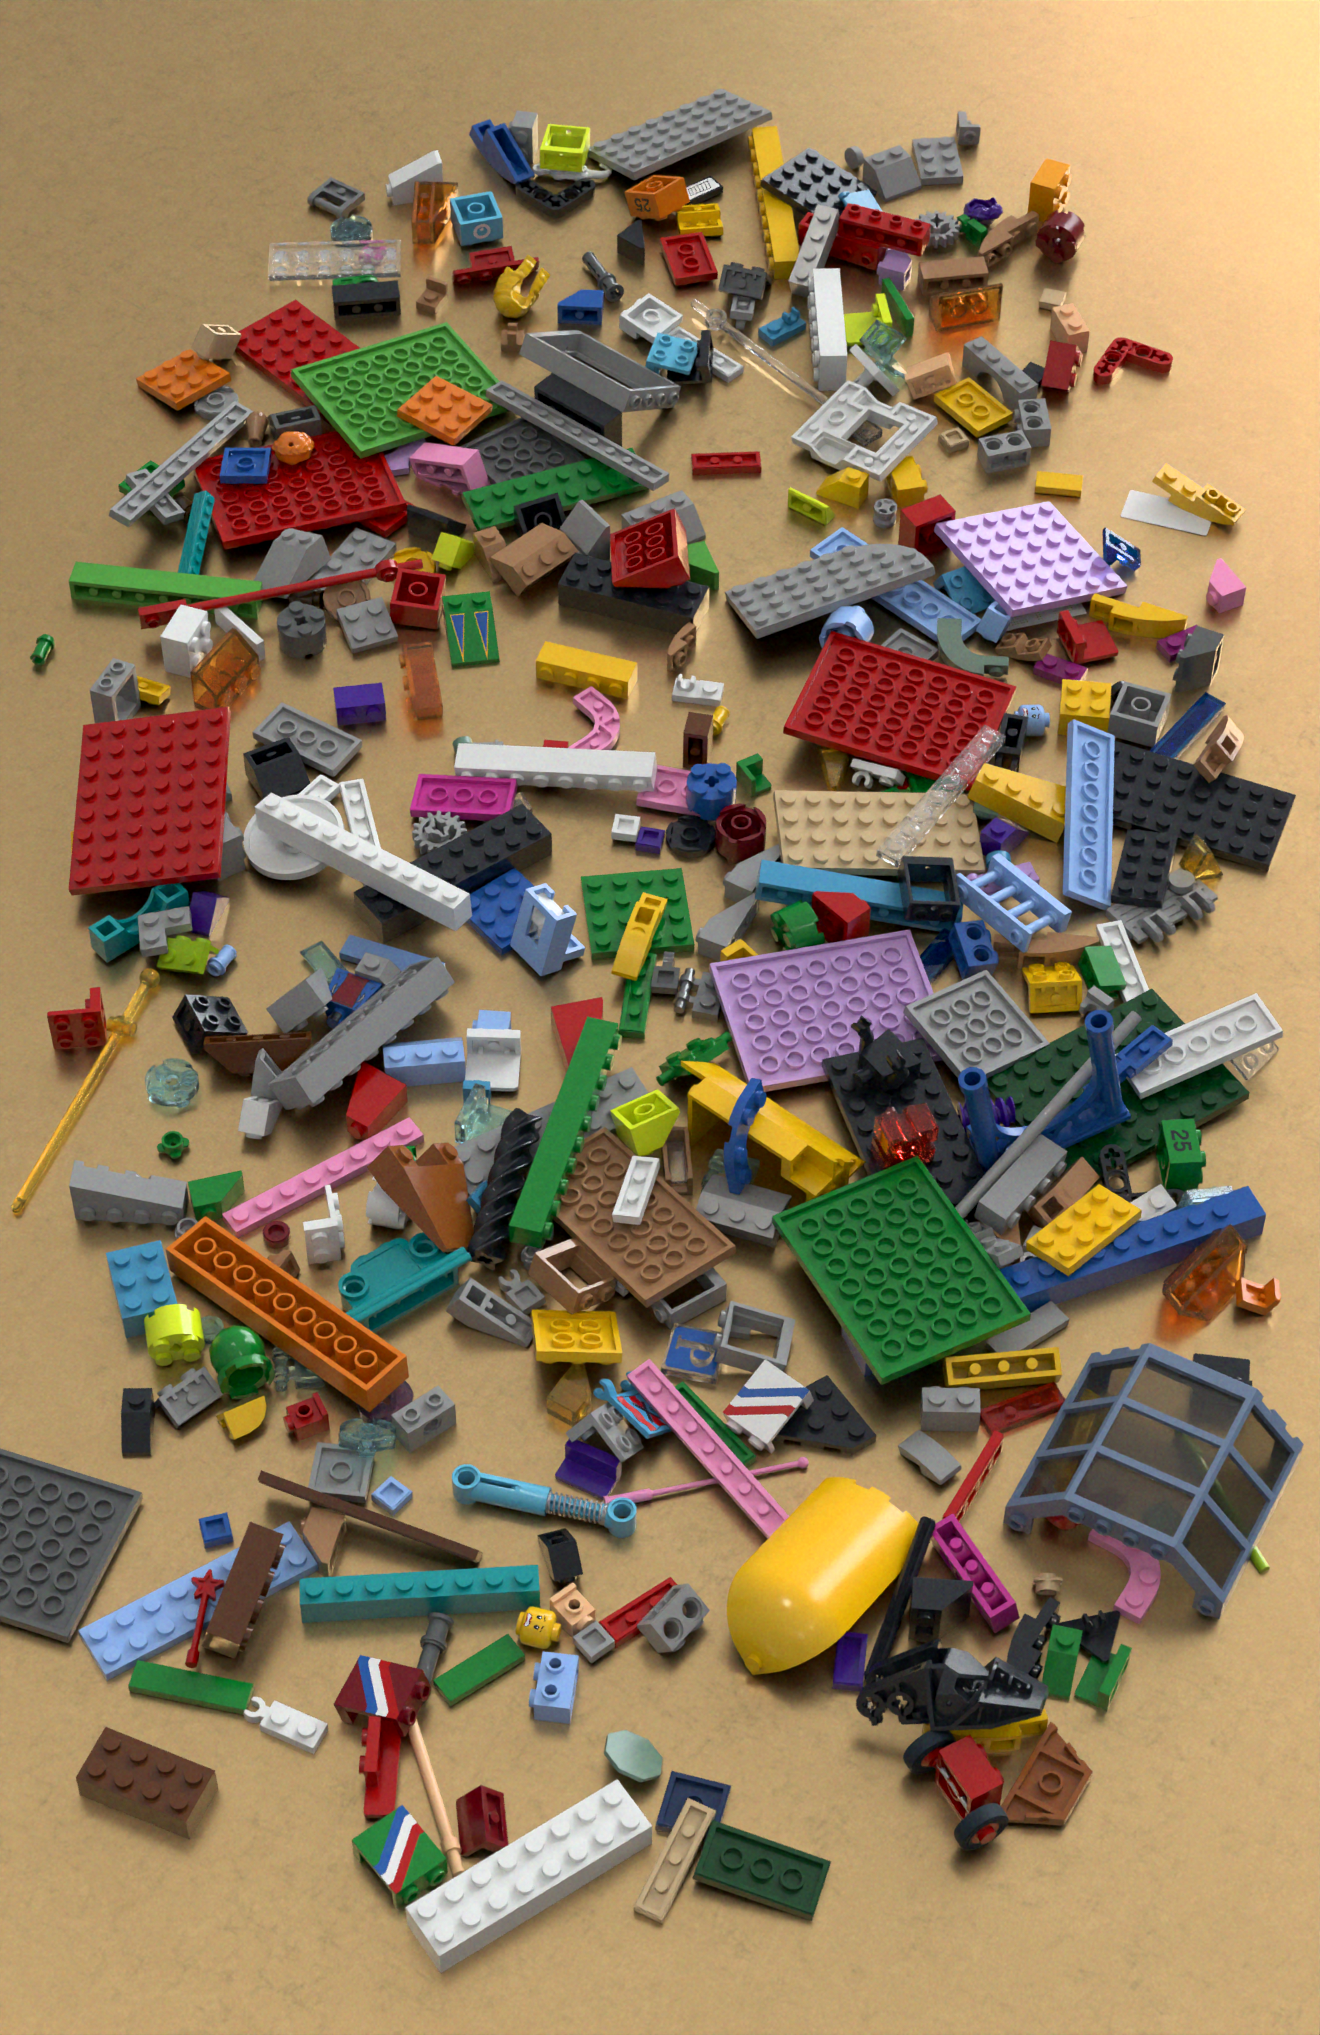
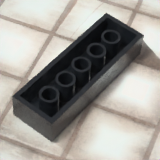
M574 553L558 583V604L676 635L688 622L696 626L697 632L709 608V587L689 581L669 588L614 587L610 561Z

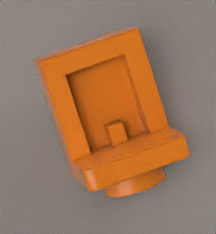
M1240 1278L1235 1283L1236 1304L1238 1307L1265 1316L1280 1303L1279 1280L1275 1278L1271 1279L1265 1286L1244 1278Z

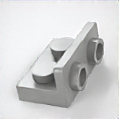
M205 1367L198 1371L194 1368L190 1369L180 1377L182 1382L173 1387L170 1383L157 1393L159 1398L155 1401L156 1408L161 1406L176 1428L224 1395Z

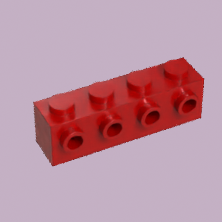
M848 203L839 218L838 236L921 257L930 242L931 224Z
M808 212L799 223L798 245L800 246L803 244L814 213ZM837 231L829 256L877 271L879 262H883L885 258L886 248L838 236Z

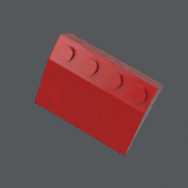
M675 508L610 534L612 583L614 587L669 588L674 585H682L690 579L686 529Z

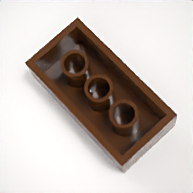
M253 1522L249 1523L202 1643L203 1647L234 1659L237 1656L238 1650L245 1651L253 1630L248 1625L249 1623L256 1624L264 1600L259 1599L260 1595L267 1596L275 1575L270 1569L277 1570L286 1545L281 1544L284 1534Z
M108 1727L104 1728L76 1776L80 1796L189 1840L218 1790L215 1770Z

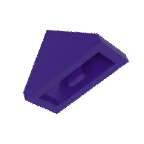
M207 891L193 892L190 904L192 931L189 932L210 937L230 901L229 897Z

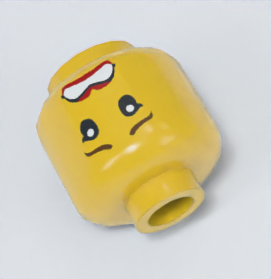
M531 1606L526 1612L521 1611L515 1633L520 1637L522 1644L547 1649L552 1641L558 1642L562 1624L557 1623V1615L553 1611Z

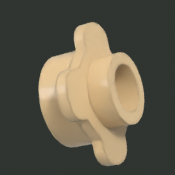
M1041 1573L1038 1577L1033 1578L1032 1586L1036 1587V1593L1039 1595H1056L1060 1593L1063 1578L1056 1577L1054 1573Z

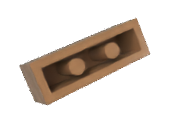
M984 256L919 262L918 283L922 296L985 291L988 287L989 272Z

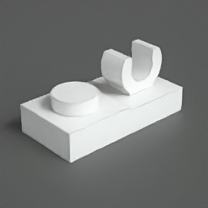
M679 674L678 678H676L672 692V701L715 707L721 705L724 683L698 681L695 676H692L691 680L682 679V674Z
M854 758L852 760L851 767L856 771L852 782L856 786L859 785L862 778H866L864 786L870 789L873 785L872 777L879 779L880 784L888 787H893L894 784L903 786L905 776L898 769Z

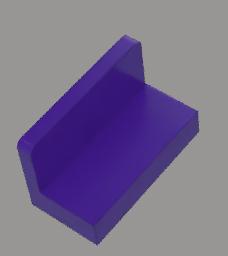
M568 1439L565 1444V1459L556 1471L555 1478L603 1500V1496H609L622 1475V1462L617 1457L579 1440L572 1442Z

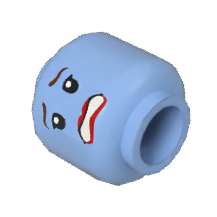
M1021 705L1018 711H1014V715L1028 717L1026 736H1042L1045 728L1050 726V715L1045 713L1042 705Z

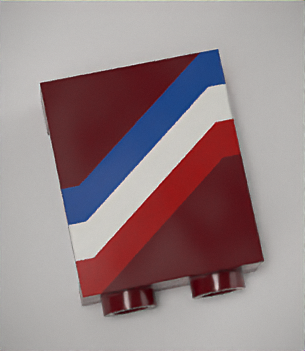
M360 1655L333 1705L342 1722L353 1724L358 1714L378 1716L381 1719L392 1721L399 1735L405 1737L410 1727L416 1722L417 1713L423 1702L428 1699L431 1685L423 1669Z

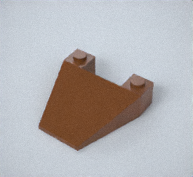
M448 1142L433 1143L414 1161L413 1154L404 1145L387 1146L367 1166L383 1191L442 1252H453L461 1247L467 1250L468 1244L474 1235L470 1205L466 1201L469 1196L464 1165L458 1157L455 1147Z

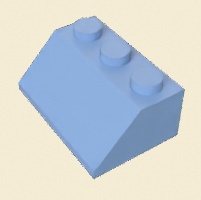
M462 1037L382 1044L385 1073L407 1086L463 1082L465 1080L466 1070Z

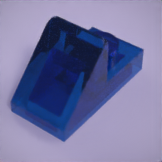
M1105 527L1102 530L1103 560L1109 566L1118 560L1123 566L1136 571L1141 566V550Z

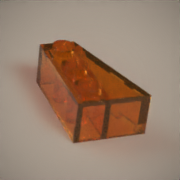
M415 182L411 221L413 244H435L450 219V198L459 197L458 182Z
M432 641L402 645V654H399L398 658L400 669H403L404 676H402L403 689L408 692L409 698H406L407 712H412L414 721L443 717V704Z

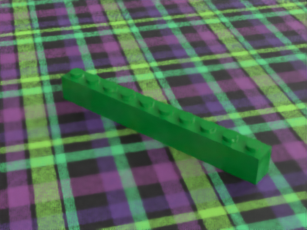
M587 1017L510 1221V1242L542 1249L545 1239H550L552 1235L553 1217H558L560 1213L561 1195L566 1196L569 1187L568 1176L569 1174L573 1175L577 1164L575 1157L577 1153L582 1152L585 1139L583 1135L585 1132L590 1131L592 1111L596 1112L600 1101V1096L598 1095L600 1091L605 1090L607 1070H612L615 1060L614 1051L619 1050L621 1046L622 1035L618 1034V1023Z

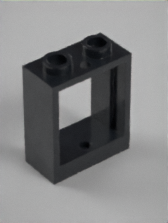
M902 856L897 874L904 919L955 922L960 908V899L953 858ZM910 881L943 882L945 901L913 900Z

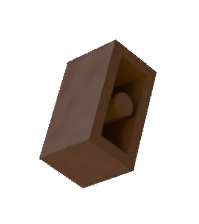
M688 713L683 732V768L691 769L695 764L703 765L710 762L713 750V715Z

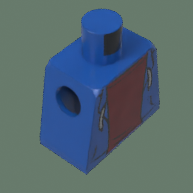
M337 968L329 985L332 1000L326 1004L328 1010L325 1011V1014L328 1016L326 1021L328 1026L334 1029L382 988V984Z

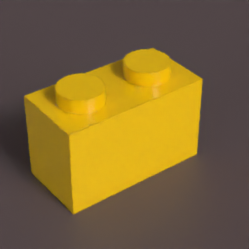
M906 456L885 477L897 508L911 506L924 501V494L928 492L927 482L922 480L920 465H916L913 456Z

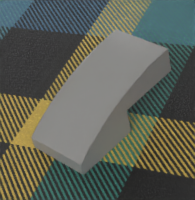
M917 1430L898 1445L901 1455L918 1464L924 1476L940 1485L962 1469L961 1464L945 1448L920 1430Z

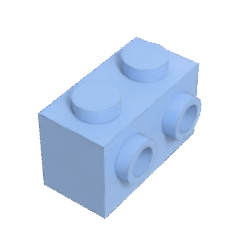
M543 1651L541 1663L536 1662L534 1667L533 1680L537 1681L536 1689H531L529 1696V1707L534 1708V1720L570 1724L579 1674L578 1655Z

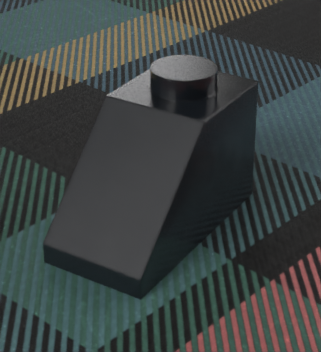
M123 1388L121 1407L122 1456H151L156 1408L152 1388Z
M566 1528L537 1535L549 1575L554 1581L568 1583L576 1580V1576L583 1575L576 1539Z

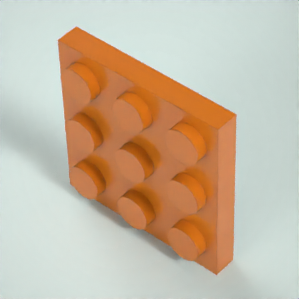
M189 349L181 352L180 355L171 360L163 362L160 366L146 371L143 375L136 378L138 387L178 411L231 381V376L226 370L209 360L198 357L196 352Z
M435 376L397 410V417L455 446L492 412L493 405Z

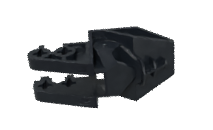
M935 1639L875 1663L866 1677V1686L861 1689L856 1699V1707L861 1715L869 1718L872 1726H878L879 1723H882L883 1713H885L886 1708H889L893 1714L898 1716L901 1725L930 1724L931 1731L993 1729L1041 1716L1049 1690L1048 1686L998 1657H995L986 1666H983L969 1652L955 1648H943L941 1639ZM878 1675H882L883 1679L877 1678ZM898 1696H902V1699L907 1701L905 1709L901 1700L897 1699ZM868 1697H872L873 1701L877 1702L875 1708L871 1701H867Z

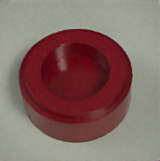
M282 1221L268 1223L263 1229L264 1243L273 1249L285 1247L291 1240L289 1226Z

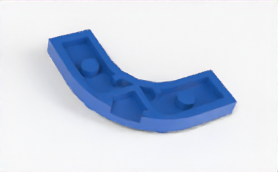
M750 1079L739 1096L728 1122V1125L732 1126V1132L729 1142L724 1143V1168L729 1192L740 1195L745 1185L749 1184L752 1177V1171L747 1160L746 1143L749 1128L753 1124L759 1109L766 1102V1093L763 1090L761 1079Z

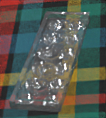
M401 239L270 243L269 281L322 280L362 275H373L376 278L401 277Z

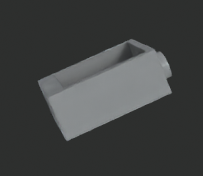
M113 658L90 689L95 723L133 719L141 708L136 667L134 664Z
M714 1268L695 1278L705 1292L674 1309H671L663 1298L650 1305L658 1321L664 1322L672 1330L725 1301L727 1284Z
M730 1301L727 1311L721 1310L717 1326L722 1328L721 1333H716L712 1349L717 1350L714 1361L754 1373L766 1359L778 1369L784 1371L796 1319ZM731 1325L748 1327L751 1330L776 1336L773 1358L727 1345Z

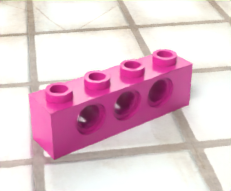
M954 1514L936 1523L931 1537L933 1546L957 1580L973 1581L971 1600L992 1631L996 1633L1018 1620L1020 1617L1016 1602Z

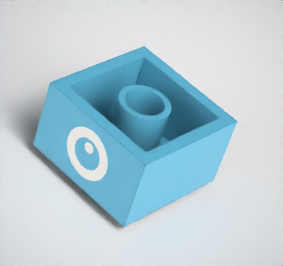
M492 191L450 198V218L461 246L503 238V217Z

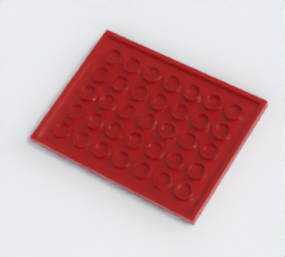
M337 431L310 436L312 441H314V448L310 459L295 465H289L277 459L272 445L258 447L271 448L272 451L267 483H221L220 471L224 455L207 458L193 470L201 492L207 490L215 498L211 518L224 549L276 539L288 528L308 532L341 524H350L364 519H373L378 516L396 514L406 511V502L383 452L359 458Z
M831 631L784 725L783 734L970 791L987 759L1001 727L1003 715L1007 713L1017 686Z
M229 707L83 725L68 889L72 896L221 878L231 721Z

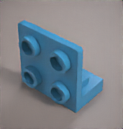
M965 566L944 573L933 582L936 590L945 589L951 600L973 614L986 610L995 601Z

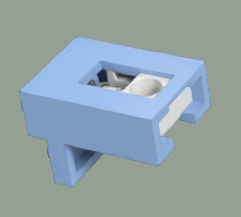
M546 883L525 889L510 946L540 976L561 970L563 962L583 956L585 947L571 934L577 914L568 905H565L562 910L553 901L555 892Z

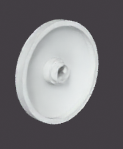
M303 794L282 797L345 830L340 813L328 801L320 797ZM256 813L248 822L244 832V849L251 865L263 875L279 880H296L314 875L328 866L259 830Z

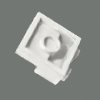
M648 293L642 299H638L632 307L620 314L619 329L634 339L642 336L651 343H654L657 333H669L682 322L683 315Z

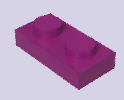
M1198 625L1158 640L1156 644L1157 650L1169 663L1175 661L1179 650H1184L1187 635L1192 634Z
M1046 654L1042 661H1037L1033 674L1062 685V679L1083 681L1087 676L1088 668Z

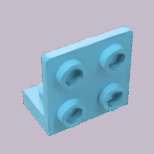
M657 333L645 367L659 375L662 368L689 375L698 354L697 342Z

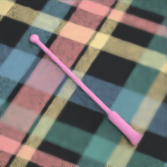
M800 1457L798 1461L750 1470V1473L755 1476L794 1467L806 1468L809 1461L806 1457ZM711 1478L653 1491L648 1488L609 1497L606 1495L603 1496L604 1503H610L616 1498L624 1497L632 1500L634 1503L651 1500L653 1496L716 1484L718 1482Z

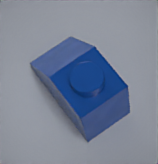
M581 289L558 302V323L602 325L604 290Z

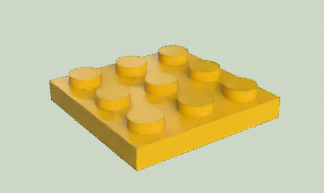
M532 1309L531 1324L536 1361L548 1364L555 1362H571L573 1364L594 1362L603 1365L622 1363V1347L616 1312L579 1311L571 1315L567 1310Z

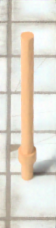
M416 1719L414 1725L408 1730V1734L442 1841L440 1846L443 1855L448 1858L453 1876L456 1877L465 1871L460 1857L462 1850L458 1838L453 1835Z

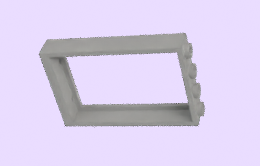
M579 330L526 333L519 355L622 412L674 408L679 400L681 386ZM573 357H578L579 359L587 362L588 364L596 367L597 369L605 372L606 374L616 378L617 380L625 383L626 385L634 389H629L623 386L622 384L614 381L613 379L605 376L604 374L596 371L595 369L587 366L586 364L578 361Z

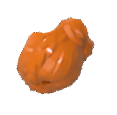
M284 432L275 440L272 449L277 459L289 465H295L310 459L314 448V441L304 432Z

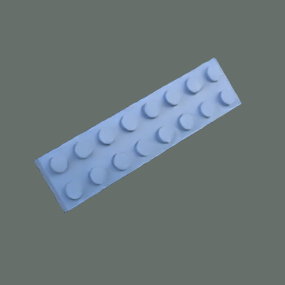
M842 527L810 549V557L815 560L823 554L840 551L845 546L853 545L856 547L869 544ZM923 580L872 597L873 600L936 642L937 618L962 619V641L976 632L982 620Z
M1073 719L1068 723L1063 895L1106 910L1111 907L1115 736Z
M290 1521L273 1529L284 1534L281 1544L286 1545L277 1570L270 1569L275 1575L266 1597L319 1570L318 1563ZM240 1547L79 1629L82 1641L105 1679L108 1681L133 1668L137 1660L146 1661L192 1637L201 1598L195 1600L194 1593L197 1587L192 1584L191 1578H204L208 1569H211L213 1579L224 1580L226 1583ZM223 1588L215 1591L216 1601L208 1599L202 1631L208 1628ZM260 1595L259 1599L263 1600L266 1597Z

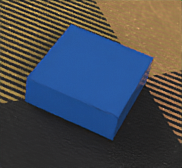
M227 1512L198 1519L205 1548L234 1542Z

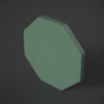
M628 1730L607 1735L604 1755L617 1772L639 1782L659 1778L663 1757L648 1739Z

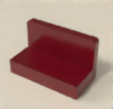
M480 1785L456 1800L461 1855L467 1857L481 1848L498 1852L509 1845L504 1793Z

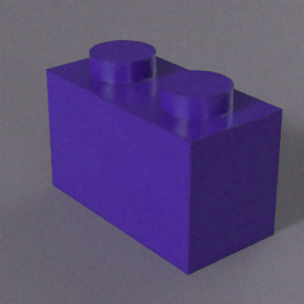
M382 682L333 688L338 726L386 721Z

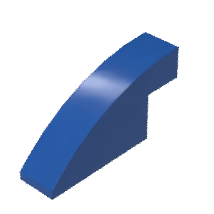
M491 119L472 125L469 136L486 161L502 177L513 184L535 177L505 123L494 126Z

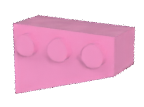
M425 442L409 457L417 478L439 488L442 485L452 489V494L457 496L460 493L462 494V492L490 485L479 450Z

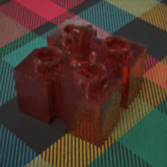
M926 1103L907 1106L901 1114H897L894 1107H889L885 1110V1113L875 1117L873 1129L875 1136L872 1137L870 1150L881 1171L916 1156L920 1158L922 1163L934 1160L936 1147L933 1142L937 1141L939 1126Z

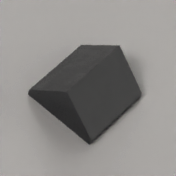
M558 492L513 506L514 531L519 538L541 523L560 530V527L566 520Z
M409 504L407 506L408 534L437 544L441 532L460 536L467 524L433 511Z

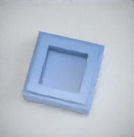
M392 1476L371 1494L372 1501L392 1516L413 1497L412 1491Z

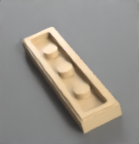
M687 1798L633 1907L635 1912L661 1924L663 1923L711 1826L712 1820L716 1816V1810Z

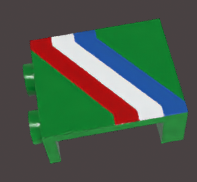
M403 1805L352 1839L353 1855L360 1863L366 1860L392 1892L393 1904L396 1908H399L404 1903L409 1904L416 1900L421 1891L430 1885L435 1886L439 1884L448 1873L447 1858Z

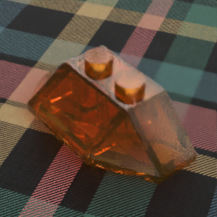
M1231 1224L1227 1225L1197 1246L1163 1281L1162 1294L1179 1315L1204 1321L1211 1320L1236 1293L1235 1283L1240 1278H1244L1245 1254H1247L1248 1245Z

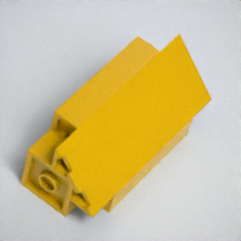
M681 1061L683 1068L702 1080L699 1084L693 1085L687 1095L688 1132L691 1147L719 1120L722 1119L727 1123L729 1122L732 1110L747 1085L716 1063ZM767 1097L765 1105L759 1109L753 1124L749 1128V1138L782 1159L781 1176L807 1193L806 1202L848 1185L849 1178L865 1164V1161Z

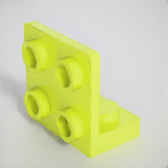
M885 293L876 294L875 303H872L871 306L872 312L844 314L847 346L891 343L892 319Z

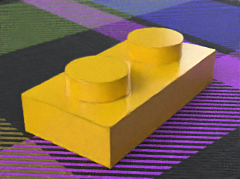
M137 676L141 700L147 701L149 704L160 705L171 695V686Z

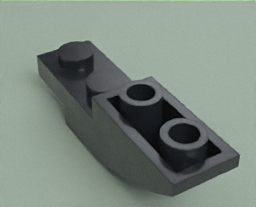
M1049 1597L1036 1618L1025 1613L1011 1640L1006 1663L1035 1679L1039 1678L1043 1669L1040 1661L1041 1651L1047 1641L1045 1636L1049 1630L1052 1631L1053 1624L1059 1625L1061 1616L1058 1614L1059 1601Z

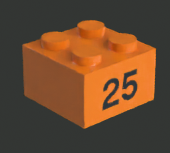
M653 175L624 192L630 215L640 217V219L655 218L656 221L664 220L668 217V214L681 210L683 205L690 202L684 177Z

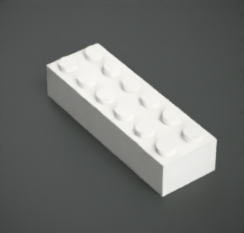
M840 268L813 269V278H808V291L812 292H810L807 298L808 309H811L809 310V323H812L810 324V338H813L811 339V352H814L812 353V367H816L813 369V380L818 382V391H837L846 382L847 346Z

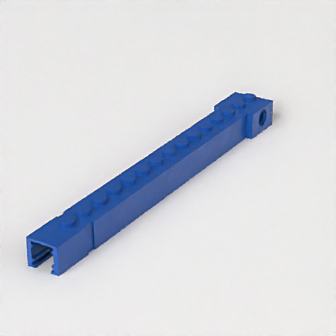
M1249 1186L1204 1200V1203L1192 1204L1133 1224L1069 1276L1039 1257L999 1270L1029 1312L1032 1313L1050 1301L1058 1304L1208 1253L1211 1249H1220L1261 1235L1263 1233L1266 1213ZM842 1328L841 1334L864 1377L873 1375V1372Z

